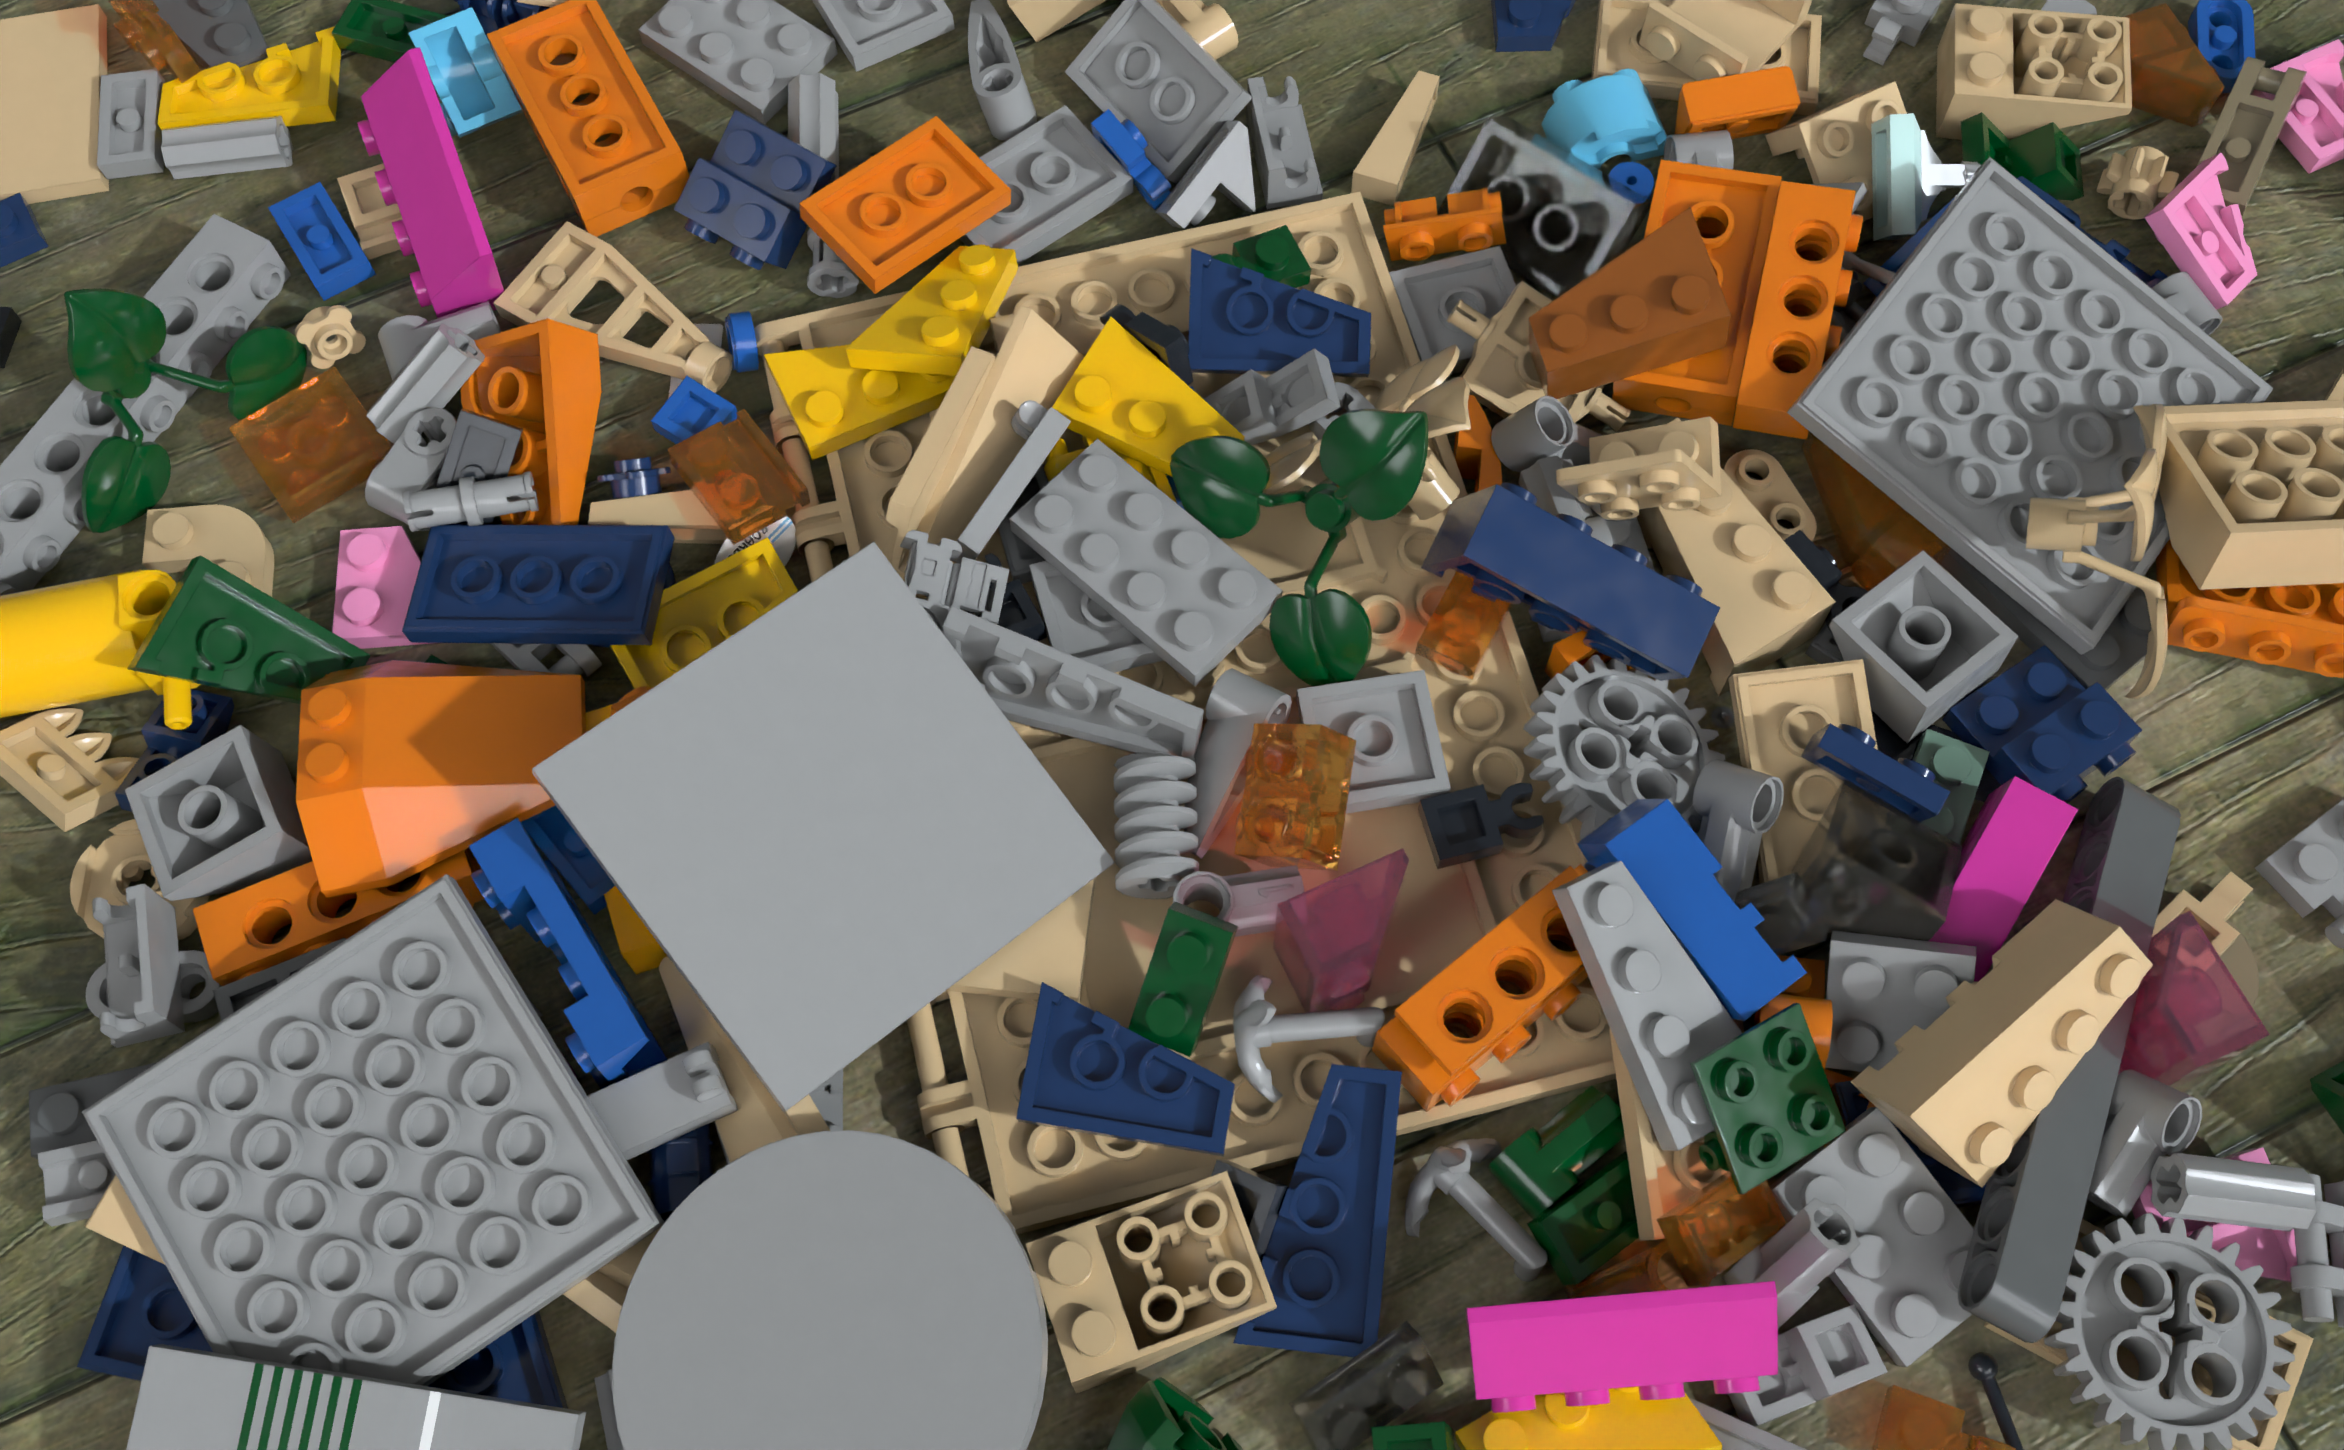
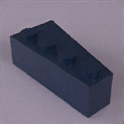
M1511 483L1496 484L1452 502L1422 564V569L1442 578L1445 570L1451 568L1473 578L1474 585L1471 592L1492 602H1495L1496 598L1512 604L1524 602L1531 606L1528 611L1531 615L1530 620L1549 629L1569 634H1575L1579 628L1587 632L1583 639L1584 645L1660 681L1689 677L1720 610L1719 606L1700 597L1703 592L1700 586L1677 575H1667L1664 577L1646 567L1648 559L1632 548L1619 544H1613L1610 547L1591 536L1593 532L1591 526L1576 517L1567 514H1557V516H1554L1535 505L1537 502L1536 496L1520 486Z

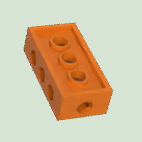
M568 0L487 34L498 63L526 119L588 233L598 237L678 202L690 177L682 151L597 0ZM590 93L586 99L573 103L578 96ZM612 133L607 139L596 142L601 136Z
M1668 160L1660 161L1644 238L1691 207L1731 313L1727 342L1724 348L1613 382L1612 399L1630 410L1691 420L1710 416L1718 424L1732 426L1782 176Z

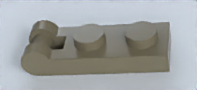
M2252 57L2246 58L2198 163L2199 165L2202 161L2219 153L2223 154L2229 170L2217 175L2224 203L2226 207L2238 204L2241 216L2245 212L2307 73L2306 71L2288 67L2286 72L2264 67L2266 61ZM2254 90L2273 94L2275 97L2274 100H2269L2252 94Z

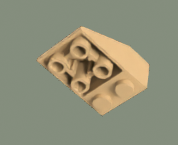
M1955 3L1937 48V138L1962 140L1961 121L1981 112L2008 139L2017 138L2052 122L2060 129L2128 115L2131 112L2132 89L2128 17Z
M1227 1171L1026 1243L1076 1394L1142 1370L1277 1308Z

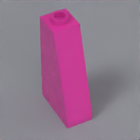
M2016 776L1991 792L1975 819L1913 940L1976 946L1974 982H1979L1987 974L1993 963L1992 956L2001 949L2078 809Z

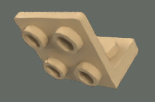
M1896 81L1857 93L1765 136L1772 156L1795 150L1798 159L1805 158L1814 184L1863 182L1867 192L1855 210L1854 215H1862L1864 222L1873 217L1871 124L1888 115L1907 114Z
M1709 416L1589 438L1590 464L1556 470V483L1607 520L1631 519L1639 515V509L1657 506L1672 511L1694 509L1700 506L1701 499L1722 496L1718 423Z

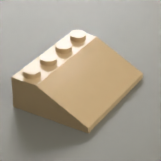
M2344 400L2164 406L2167 423V442L2162 463L2159 491L2171 545L2199 590L2344 583Z

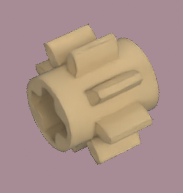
M2137 146L2127 150L2124 155L2116 152L2112 154L2108 168L2103 169L2097 192L2110 194L2107 208L2117 216L2131 220L2142 219L2176 187L2179 173L2166 171L2169 157L2158 149L2148 146Z

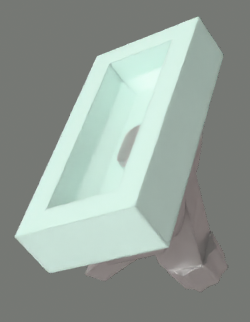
M1914 113L1888 115L1871 124L1873 241L1897 240L1916 234L1921 221L1927 219L1929 209L1937 195L1941 191H1945L1946 188L1959 187L1962 190L1981 166L1978 162L1962 161L1961 164H1942L1932 149L1925 130H1920Z

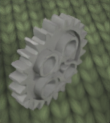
M1593 655L1583 666L1574 661L1561 674L1557 673L1542 688L1543 693L1530 705L1535 715L1524 725V730L1536 738L1523 750L1525 755L1541 760V764L1529 774L1530 778L1538 781H1548L1551 786L1541 800L1543 803H1552L1560 800L1565 808L1560 815L1559 822L1563 825L1575 817L1581 821V840L1637 799H1668L1695 833L1699 832L1703 815L1697 813L1693 802L1697 779L1702 769L1714 759L1726 760L1725 755L1708 749V744L1719 736L1718 731L1701 729L1698 721L1703 718L1707 711L1704 707L1689 710L1684 703L1690 691L1686 687L1679 689L1673 694L1667 689L1669 680L1660 681L1656 678L1652 680L1648 678L1647 674L1634 668L1627 671L1626 664L1613 658L1605 665L1598 655Z
M2146 1213L2134 1219L2132 1228L2123 1218H2120L2105 1226L2106 1236L2095 1230L2081 1238L2080 1241L2085 1252L2077 1249L2074 1250L2069 1270L2072 1275H2068L2063 1294L2065 1299L2061 1302L2056 1318L2057 1322L2062 1323V1331L2044 1339V1343L2047 1346L2066 1349L2068 1359L2053 1369L2055 1376L2076 1375L2081 1382L2070 1397L2071 1402L2076 1404L2094 1399L2099 1406L2092 1424L2099 1428L2109 1425L2116 1420L2121 1421L2120 1443L2125 1446L2140 1442L2147 1434L2150 1450H2172L2175 1444L2178 1450H2204V1444L2209 1450H2229L2233 1448L2231 1436L2241 1441L2258 1435L2256 1426L2251 1418L2262 1421L2273 1418L2278 1413L2274 1405L2264 1394L2276 1395L2287 1392L2291 1386L2281 1376L2272 1371L2273 1367L2295 1361L2294 1354L2274 1345L2275 1336L2292 1330L2291 1323L2269 1319L2266 1310L2282 1299L2280 1294L2274 1292L2258 1294L2253 1286L2262 1275L2264 1269L2258 1265L2241 1271L2235 1265L2240 1251V1245L2236 1242L2218 1251L2213 1249L2212 1227L2206 1225L2187 1237L2183 1219L2170 1218L2164 1221L2159 1229L2152 1213ZM2166 1271H2169L2174 1275L2175 1285L2173 1289L2171 1285V1280L2167 1275ZM2122 1274L2133 1278L2139 1284L2144 1299L2142 1307L2133 1304L2126 1298L2121 1287ZM2196 1290L2204 1293L2211 1299L2216 1311L2215 1322L2207 1320L2199 1312L2195 1302ZM2162 1322L2163 1332H2159L2158 1323ZM2171 1336L2175 1337V1346L2173 1347ZM2119 1345L2129 1349L2135 1355L2140 1371L2137 1380L2128 1377L2121 1370L2116 1355ZM2193 1362L2201 1364L2211 1376L2213 1384L2211 1396L2204 1394L2197 1388L2192 1378L2191 1369ZM2161 1381L2163 1382V1388L2168 1399H2164L2159 1393V1383Z

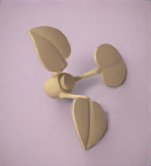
M1451 345L1431 358L1420 361L1403 371L1382 390L1374 407L1386 411H1394L1399 408L1400 411L1426 412L1428 417V439L1456 431L1470 430L1471 422L1468 413L1469 384L1463 377H1457L1443 383L1453 371L1458 361L1460 350L1457 345ZM1314 432L1305 433L1284 443L1265 457L1270 466V479L1263 493L1273 494L1300 477L1310 467L1316 457L1319 456L1321 439L1317 440ZM1429 446L1420 483L1412 500L1408 503L1420 520L1432 518L1442 512L1460 493V489Z
M2163 404L2133 407L2142 427L2146 450L2143 453L2139 467L2128 482L2124 484L2126 490L2089 497H2068V499L2031 497L2028 515L2026 549L2063 551L2062 562L2079 563L2136 586L2145 593L2152 630L2148 634L2147 654L2145 655L2141 675L2136 685L2125 696L2131 699H2140L2149 695L2156 687L2165 665L2168 644V622L2164 587L2157 581L2082 552L2081 548L2082 546L2096 545L2098 523L2134 521L2131 561L2140 562L2142 560L2153 526L2154 503L2159 489L2167 442V423ZM2133 502V505L2127 509L2099 510L2101 506Z

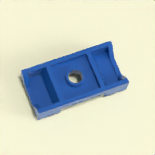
M516 818L469 845L481 867L473 872L471 877L489 906L497 909L510 930L521 924L535 942L542 940L547 948L550 947L561 963V966L557 967L558 971L578 1001L563 1010L575 1030L574 1033L565 1037V1041L586 1074L590 1072L599 1087L603 1089L668 1060L550 860L543 861L520 820Z

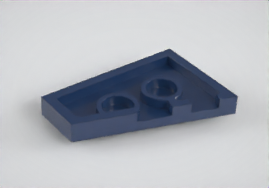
M1191 248L1188 343L1190 351L1188 359L1192 373L1244 374L1252 369L1260 375H1272L1312 349H1316L1328 357L1333 377L1369 376L1371 313L1303 288L1299 290L1264 277L1262 273L1245 267L1241 269L1212 258V255Z
M1042 982L1016 1116L1019 1122L1224 1157L1235 1090L1234 1083L1162 1045L1151 1042L1121 1026L1119 1022L1087 1008L1065 996L1061 991Z

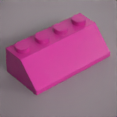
M420 47L410 49L361 96L368 119L357 122L369 157L381 154L385 169L374 173L386 206L398 204L403 219L392 222V226L403 256L412 254L416 256L420 270L409 273L421 308L433 305L437 318L489 301L492 310H497L494 302L504 292L497 266Z
M1775 1281L1465 1308L1476 1400L1491 1399L1492 1413L1536 1409L1535 1395L1564 1393L1566 1406L1611 1403L1609 1389L1635 1386L1639 1387L1640 1400L1685 1397L1683 1382L1713 1380L1715 1394L1753 1392L1760 1390L1758 1376L1778 1375V1317Z

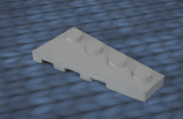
M951 606L943 624V634L981 684H985V690L1009 721L1134 753L1162 752L1173 756L1189 758L1194 761L1201 738L1203 709Z
M1623 862L1605 863L1553 889L1552 892L1662 1150L1679 1151L1714 1130L1690 1063L1742 1034V1032Z

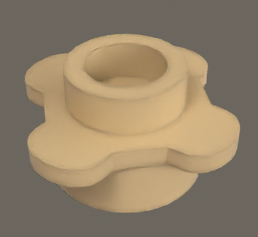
M334 305L331 307L322 306L315 308L307 313L302 322L297 325L295 336L299 343L306 344L311 352L309 360L314 367L319 369L330 368L335 360L341 359L349 353H359L364 348L366 338L361 331L353 328L350 323L352 314L347 307ZM336 334L334 339L326 340L329 336Z

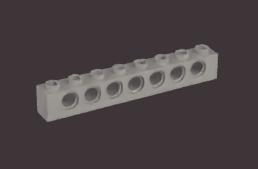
M213 214L144 295L145 299L153 302L161 310L166 321L167 334L165 343L161 350L150 359L163 365L210 378L212 370L237 340L247 332L249 325L268 302L280 293L284 283L291 276V273L270 240ZM151 373V382L145 393L137 398L122 400L125 408L143 431L142 443L154 442L161 432L170 427L176 414L198 389V386ZM75 378L0 465V595L32 590L45 573L58 563L63 551L86 525L82 513L81 491L83 474L88 459L101 441L108 437L120 436L128 440V432L114 411L101 402L103 392L90 390L81 385Z

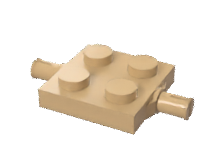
M1523 281L1515 286L1501 311L1490 319L1460 299L1446 320L1476 339L1472 357L1460 376L1469 384V395H1474L1479 403L1504 419L1545 396L1529 350L1528 318L1551 303L1552 300ZM1604 385L1557 399L1568 410L1574 423L1589 413L1611 427L1615 432L1626 422L1624 419L1628 418L1631 412L1630 409H1626L1603 394Z

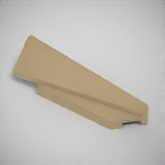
M1020 305L996 358L992 353L973 346L970 348L890 498L885 521L893 525L894 529L882 553L902 579H904L910 552L909 549L900 547L905 535L911 530L928 533V542L939 544L942 538L957 541L1027 441L1018 435L1011 425L1012 418L1021 404L1032 400L1049 410L1084 358L1075 347L1028 307Z
M668 956L665 957L659 965V972L687 1048L690 1050L709 1042L716 1049L720 1060L718 1061L729 1093L734 1097L738 1108L737 1111L715 1120L730 1163L772 1142L796 1135L830 1131L809 1094L786 1112L782 1111Z

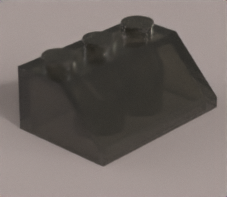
M1510 117L1487 118L1447 193L1454 194L1488 187V193L1500 191L1506 244L1494 245L1489 248L1500 246L1507 265L1511 270L1557 298L1626 251L1648 213L1652 202ZM1447 195L1438 210V215L1449 213Z

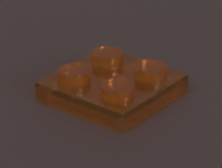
M335 366L229 427V430L293 523L368 480L372 470L383 461L392 448L387 439L376 431L374 424L366 416L367 411Z

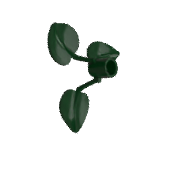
M93 288L66 291L64 299L68 314L67 354L71 372L75 379L84 387L93 391L103 392L101 402L114 411L128 432V440L120 436H111L101 441L88 459L83 474L81 491L82 513L87 528L93 533H104L141 517L147 513V510H150L159 502L168 487L171 464L167 451L155 442L142 443L143 431L122 403L123 399L137 398L145 393L151 382V373L218 393L230 392L228 410L232 416L248 422L261 421L281 411L298 391L306 370V344L299 343L295 335L281 327L261 326L243 334L231 348L225 366L228 379L214 380L163 365L150 359L161 350L167 334L164 315L153 302L137 294L116 289Z
M1359 409L1347 412L1333 420L1322 436L1319 451L1321 467L1327 478L1313 488L1306 485L1295 491L1278 494L1263 493L1270 479V466L1267 459L1254 446L1234 437L1207 436L1197 438L1180 446L1171 455L1170 469L1185 511L1218 538L1232 539L1251 531L1259 521V505L1275 507L1296 502L1305 503L1306 516L1314 527L1328 532L1329 537L1305 581V595L1291 593L1277 599L1272 607L1269 624L1273 646L1282 662L1299 679L1312 687L1354 681L1368 659L1371 650L1372 632L1370 621L1364 608L1352 596L1343 591L1327 589L1318 593L1317 586L1339 542L1347 536L1345 528L1347 525L1360 516L1371 521L1385 520L1395 516L1412 500L1420 483L1427 458L1428 417L1424 411Z

